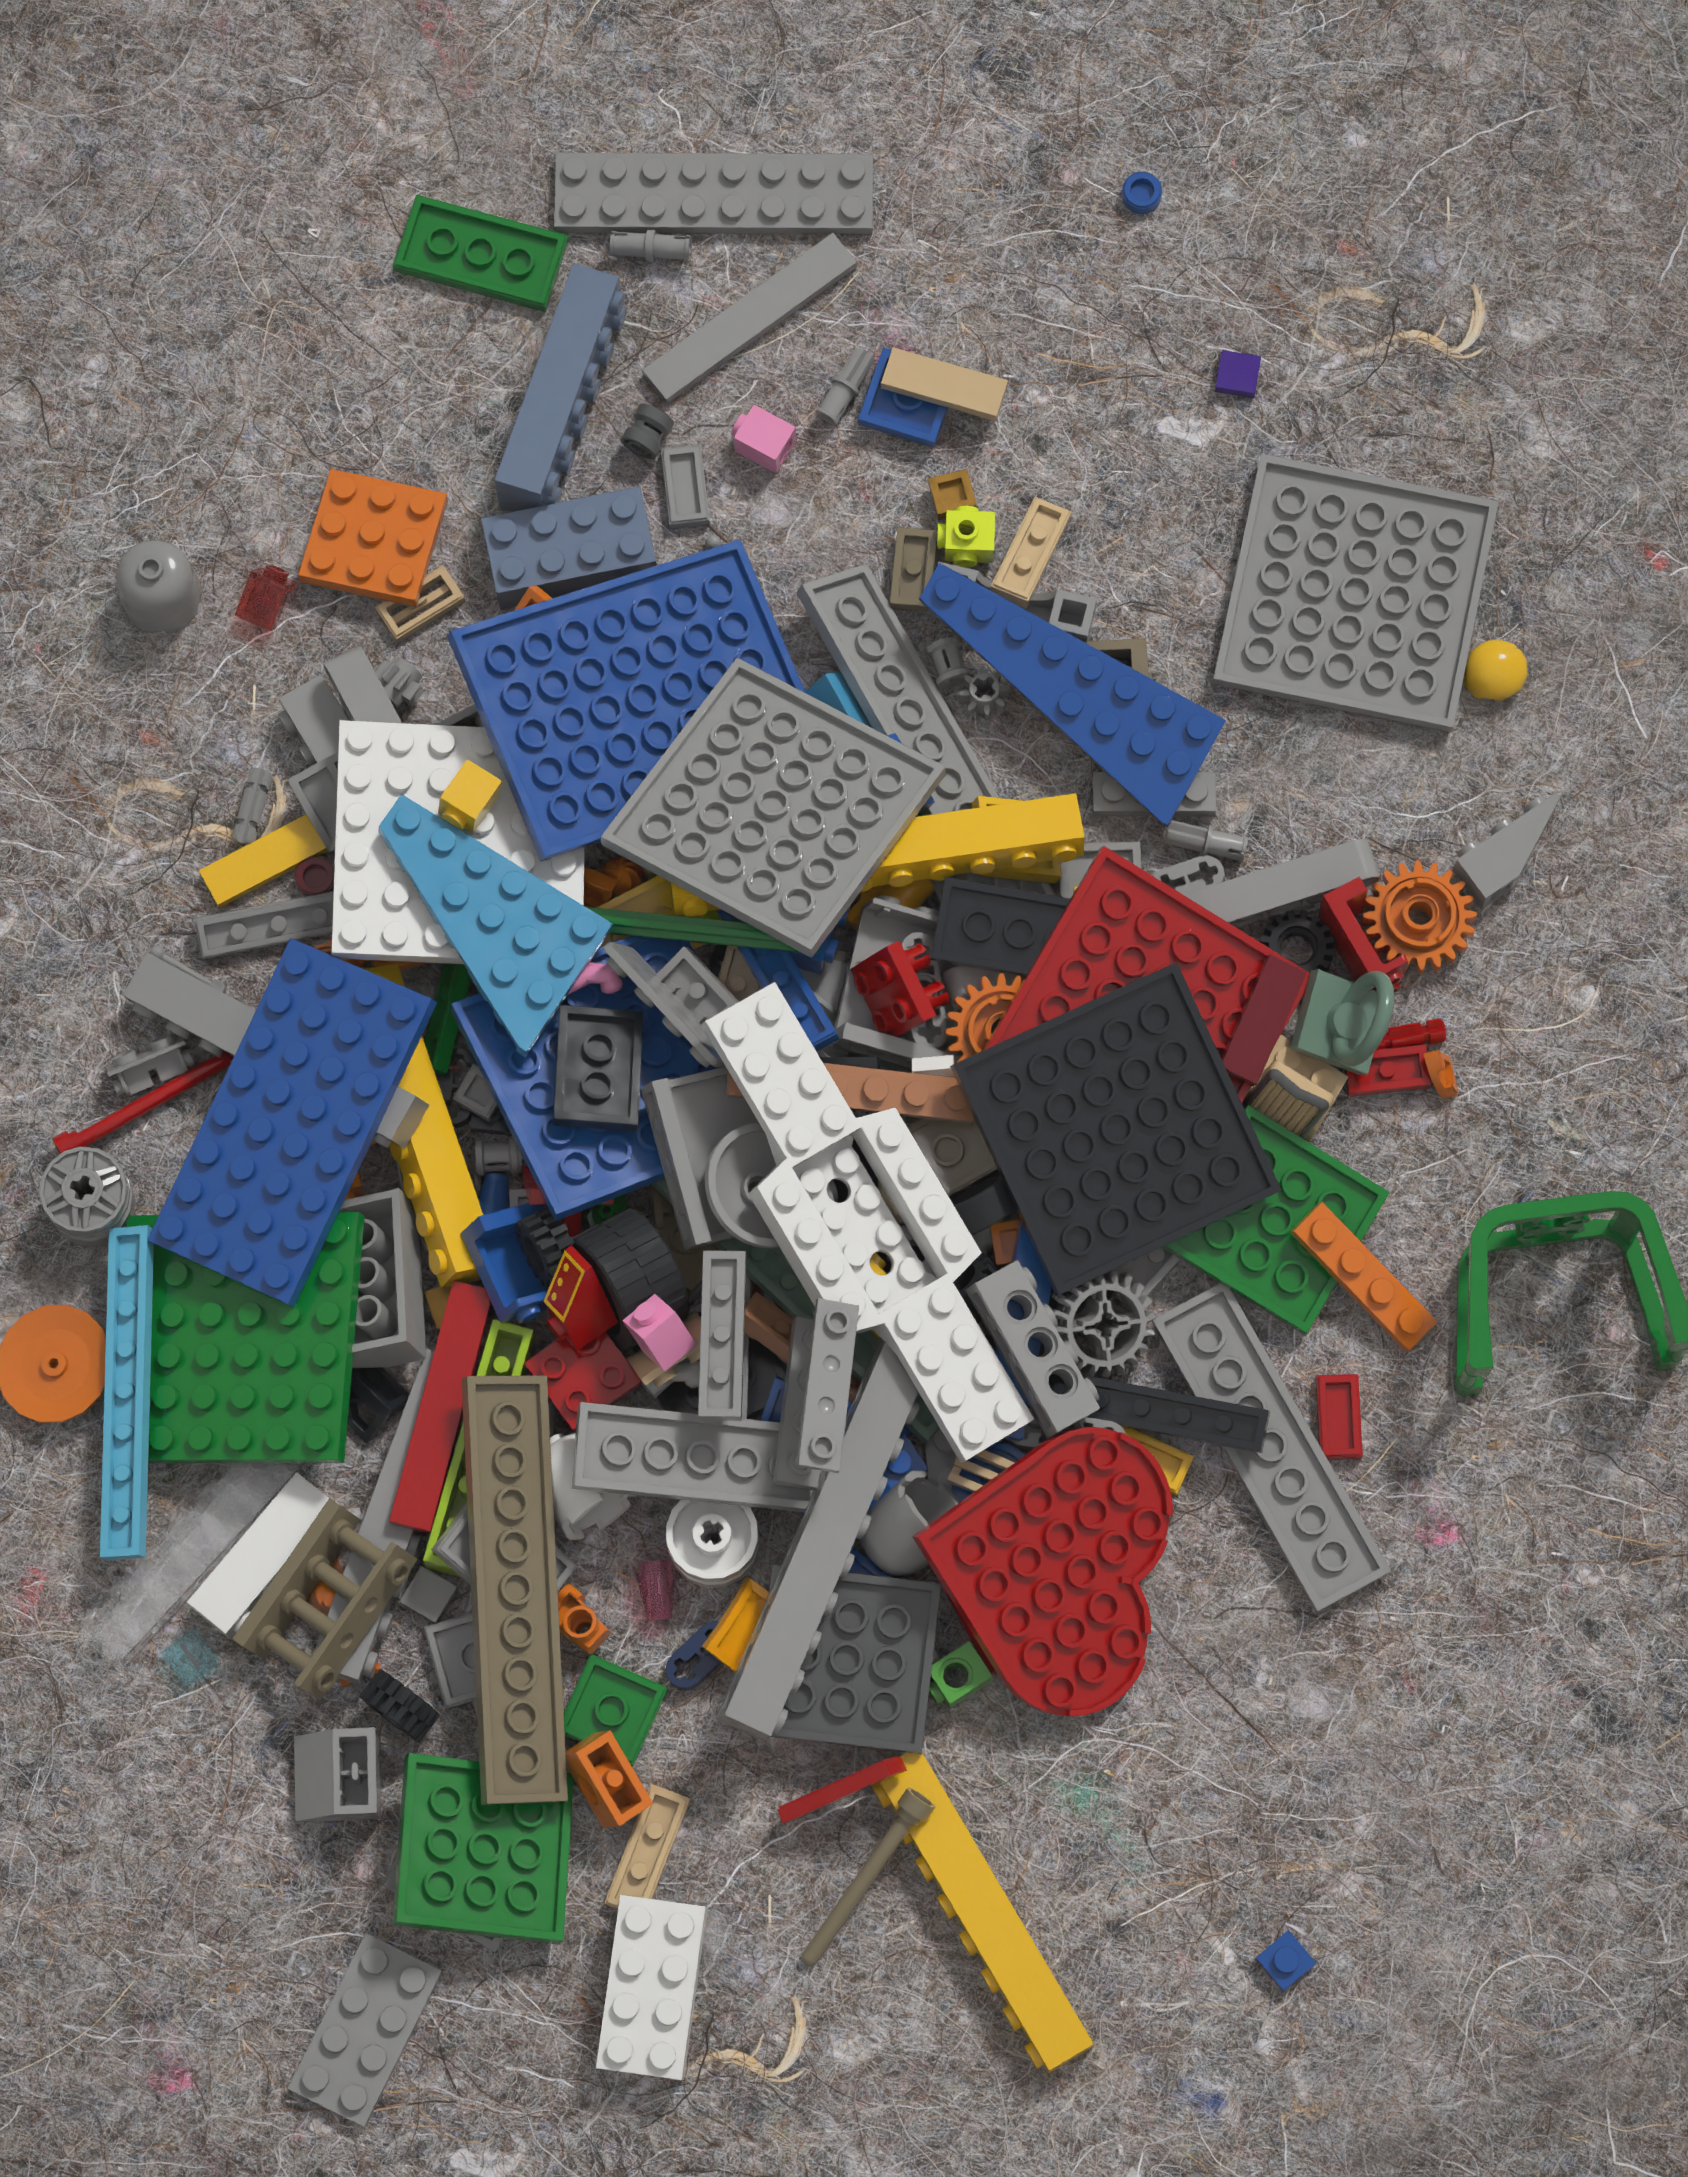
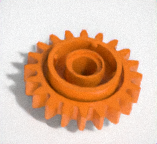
M1416 860L1413 872H1409L1403 863H1399L1397 869L1398 877H1395L1386 870L1382 876L1386 886L1378 882L1372 884L1370 890L1376 897L1369 896L1365 898L1364 906L1372 911L1363 914L1362 923L1373 925L1366 930L1365 935L1368 939H1379L1373 948L1375 952L1388 951L1385 964L1401 955H1405L1409 961L1407 968L1410 963H1415L1418 975H1422L1426 963H1430L1435 972H1439L1441 968V958H1444L1451 965L1454 964L1456 954L1453 949L1465 953L1468 944L1463 938H1472L1475 929L1466 923L1474 922L1477 912L1465 910L1472 905L1474 897L1471 895L1460 896L1466 883L1460 881L1452 885L1450 883L1453 875L1451 869L1445 872L1443 876H1438V864L1436 862L1431 865L1428 872L1423 871L1420 860ZM1414 910H1421L1429 916L1430 921L1424 925H1418L1410 920L1408 914Z
M1003 973L997 975L995 986L991 985L986 976L981 977V991L968 984L964 988L969 1000L957 996L953 999L960 1012H948L945 1017L954 1022L956 1027L943 1031V1035L956 1038V1043H953L946 1049L949 1053L957 1051L961 1053V1057L956 1063L983 1051L992 1035L991 1027L993 1023L1001 1020L1019 989L1021 976L1017 975L1011 981L1010 986L1006 985Z

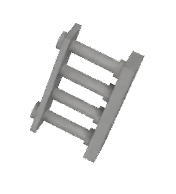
M703 1251L699 1420L742 1421V1419H747L749 1336L744 1332L745 1304L751 1298V1279L746 1275V1251Z
M818 1298L815 1304L814 1319L796 1316L792 1320L773 1484L814 1491L818 1488L820 1470L833 1473L840 1472L859 1305Z

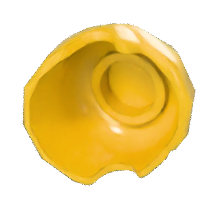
M1497 639L1480 643L1468 653L1463 684L1472 696L1477 699L1487 698L1497 700L1498 702L1503 701L1522 690L1528 677L1527 659L1523 652L1510 642Z

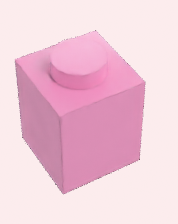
M753 405L747 416L745 414L739 416L731 432V435L734 436V449L736 453L777 474L796 443L795 426L756 405Z
M656 1294L640 1304L630 1315L622 1320L644 1354L664 1372L697 1345L677 1313Z

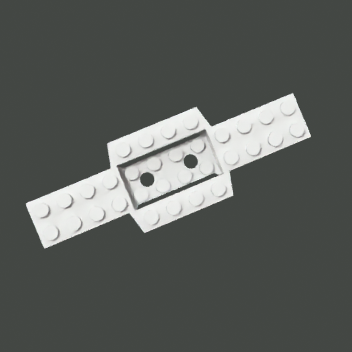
M775 982L702 1023L704 1031L763 1128L776 1163V1167L749 1193V1196L814 1306L818 1298L859 1305L856 1334L873 1329L896 1353L960 1463L970 1459L1034 1420L953 1283L982 1252L897 1109L892 1108L855 1118ZM853 1139L857 1142L935 1275L928 1274L924 1269L922 1262L918 1259L905 1237L902 1228L896 1222L880 1191L861 1163L858 1154L854 1151L852 1147ZM831 1180H841L846 1184L849 1193L845 1202L837 1203L829 1198L827 1185ZM882 1252L890 1258L892 1266L887 1275H878L871 1269L870 1258L874 1253Z

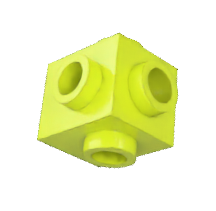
M959 506L954 510H947L946 524H938L937 548H945V562H953V565L960 567H974L977 563H993L995 512L979 511L978 508L973 506Z

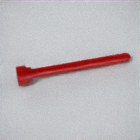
M223 1051L220 1058L213 1056L83 1131L77 1133L74 1130L69 1134L67 1131H64L53 1137L52 1141L59 1154L77 1147H88L230 1066L234 1056Z

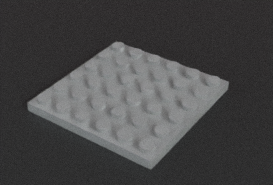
M1261 453L1213 684L1452 732L1499 501Z
M736 658L601 835V842L604 847L812 958L946 775V767L755 666Z

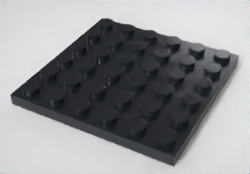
M1177 962L950 1066L1056 1296L1282 1191Z

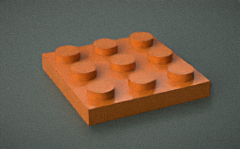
M330 469L298 574L300 582L417 607L448 503L447 493Z

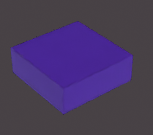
M1222 350L1215 392L1254 398L1261 356Z

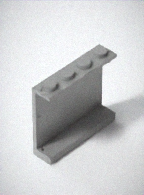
M879 895L877 898L873 897L861 908L834 1028L839 1040L832 1043L831 1046L866 1057H880V1061L911 1070L912 1058L953 1055L955 1064L961 1057V1053L958 1051L949 1053L946 1049L953 1043H956V1038L947 1036L944 1044L935 1049L908 1041L906 1034L898 1038L878 1032L873 1024L872 1014L864 997L855 988L854 977L850 971L855 965L884 947L901 941L911 933L922 932L929 935L933 940L935 938L938 911L927 907H916L915 909L900 905V900L891 896ZM925 952L917 956L916 960L923 957L925 955ZM939 962L941 983L944 987L942 974L959 965ZM925 969V970L920 971V972L918 971V972H916V974H918V973H928V970ZM920 982L922 987L927 986L926 984ZM946 987L942 990V993L947 992ZM950 998L949 1003L944 1006L945 1016L948 1012H954ZM946 1018L947 1029L956 1027L954 1022ZM1000 1020L993 1023L991 1033L994 1032ZM926 1022L924 1027L918 1030L919 1036L926 1037L927 1043H929L931 1038L935 1037V1032L927 1029Z

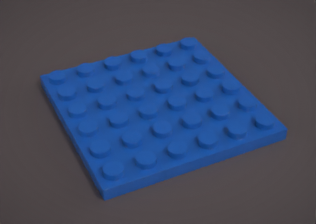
M629 936L613 942L632 947L656 973L684 946L689 947L695 954L690 942ZM600 947L590 962L608 964L607 960L610 956L603 947ZM619 975L623 981V986L615 993L605 994L602 992L600 984L591 983L567 995L561 1005L643 1011L637 1132L553 1126L559 1008L527 1056L524 1057L517 1052L515 1043L503 1024L500 1025L493 1014L492 1007L488 1001L484 1000L481 993L451 1004V1013L555 1221L665 1179L641 1088L652 1081L664 1078L671 1080L716 1069L711 1064L708 1067L703 1066L693 1057L689 1051L693 1045L683 1035L680 1038L675 1036L663 1024L662 1019L665 1015L656 1005L651 1008L636 995L634 990L638 986L628 975L625 978Z

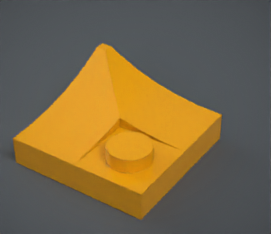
M746 1577L725 1614L701 1646L734 1673L739 1666L767 1601L769 1591L751 1578Z

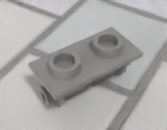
M172 1033L166 1034L151 1041V1049L136 1054L134 1049L113 1057L111 1059L113 1065L106 1067L109 1077L117 1074L119 1077L112 1081L117 1095L121 1096L126 1093L127 1097L134 1093L153 1086L154 1084L148 1071L156 1068L161 1082L187 1072V1067L194 1065V1061L188 1049L180 1052L179 1047L186 1045L184 1038L180 1036L174 1038Z

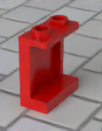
M1359 876L1323 895L1318 917L1321 918L1320 923L1322 925L1327 924L1330 928L1329 935L1334 938V947L1354 982L1367 972L1381 971L1390 978L1394 993H1396L1401 988L1399 984L1404 978L1409 961L1405 955H1401L1383 964L1355 918L1356 915L1362 912L1368 891Z

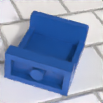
M529 1203L482 1215L477 1217L460 1233L501 1323L517 1319L519 1323H525L541 1315L542 1311L547 1310L543 1301L548 1289L542 1286L539 1277L536 1278L533 1274L532 1266L529 1267L527 1264V1257L521 1251L520 1247L522 1244L517 1239L518 1232L515 1228L517 1221L548 1207L547 1205H529Z

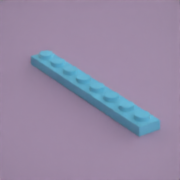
M148 1225L109 1229L100 1558L106 1561L146 1558L154 1243L148 1241L153 1228Z

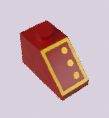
M571 1245L564 1250L543 1302L551 1316L546 1320V1323L553 1335L559 1341L565 1338L576 1350H579L616 1325L618 1321L592 1266Z

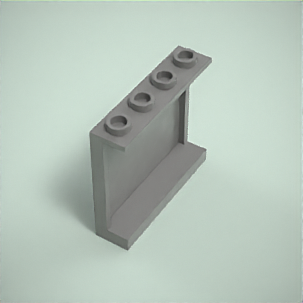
M726 1067L671 1080L664 1078L652 1081L641 1088L684 1250L735 1238L719 1223L709 1205L705 1190L706 1165L712 1150L725 1135L743 1125L759 1122L745 1098L726 1096L728 1074ZM831 1180L827 1185V1194L832 1201L837 1202V1188L834 1181ZM749 1186L748 1192L750 1193L754 1188Z

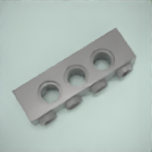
M1017 1260L974 1283L965 1291L1046 1437L1049 1438L1099 1410L1100 1407L1097 1403L1099 1395L1094 1384L1088 1378L1084 1379L1076 1365L1078 1357L1074 1348L1068 1341L1063 1342L1055 1328L1058 1322L1054 1312L1047 1304H1042L1035 1292L1037 1283L1034 1276L1027 1267L1022 1268ZM1009 1300L1016 1301L1023 1307L1024 1317L1022 1320H1017L1010 1316L1007 1310ZM1030 1337L1037 1338L1043 1343V1357H1037L1030 1352L1028 1348ZM1051 1374L1058 1375L1064 1381L1065 1391L1063 1394H1057L1051 1390L1049 1386V1376Z

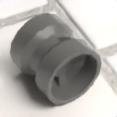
M640 404L633 415L634 424L625 430L620 440L633 453L647 459H655L661 449L660 441L662 437L670 433L674 421L658 408L647 404Z

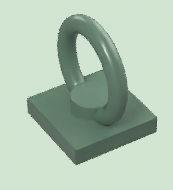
M1320 969L1311 970L1290 1049L1357 1075H1367L1373 1054L1387 1032L1393 1013L1394 988L1390 978L1381 971H1370L1363 974L1353 983Z

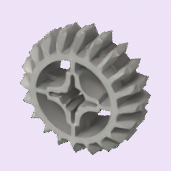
M1113 1269L1064 1292L1063 1295L1056 1296L1054 1292L1051 1293V1298L1058 1302L1056 1308L1050 1307L1058 1322L1055 1328L1063 1342L1068 1341L1074 1348L1078 1357L1076 1365L1079 1371H1082V1375L1093 1378L1097 1372L1099 1377L1107 1379L1110 1377L1111 1369L1119 1375L1125 1374L1124 1361L1131 1365L1138 1364V1359L1134 1353L1137 1350L1142 1352L1149 1351L1148 1346L1142 1343L1144 1336L1152 1337L1155 1335L1154 1330L1146 1327V1323L1156 1319L1155 1313L1145 1310L1153 1301L1151 1297L1141 1295L1144 1286L1137 1281L1132 1283V1275L1125 1271L1118 1275L1117 1269ZM1106 1290H1113L1121 1297L1126 1312L1121 1313L1117 1310H1112L1111 1301L1106 1297ZM1086 1299L1083 1310L1075 1315L1080 1304ZM1102 1316L1108 1318L1105 1319L1104 1322H1100L1102 1320ZM1095 1323H1098V1329L1092 1327L1091 1325H1095ZM1124 1330L1121 1338L1114 1345V1339L1116 1335L1120 1331ZM1073 1332H1079L1083 1335L1087 1334L1089 1344L1093 1345V1354H1085L1080 1350L1074 1339Z

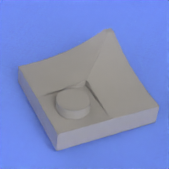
M338 752L287 779L315 830L331 853L335 851Z

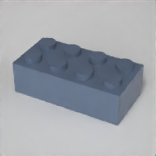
M640 486L481 518L500 609L517 606L527 589L534 585L541 588L550 597L556 598L657 566Z

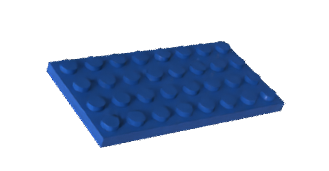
M290 938L148 1237V1241L294 1307L437 1002L427 996Z

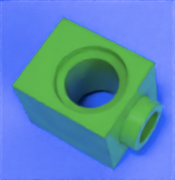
M970 1641L932 1665L929 1694L937 1705L944 1701L949 1710L992 1683L993 1676ZM951 1668H960L966 1672L968 1681L960 1688H952L944 1681L943 1676L945 1672Z

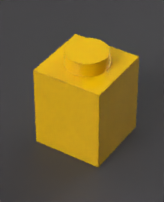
M467 759L441 795L438 813L442 815V819L460 830L465 829L473 834L499 798L502 780Z

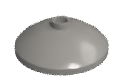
M751 1123L738 1127L725 1135L716 1144L706 1165L705 1190L709 1205L716 1219L732 1236L754 1247L778 1248V1243L748 1192L749 1186L755 1188L776 1167L767 1136L760 1123Z

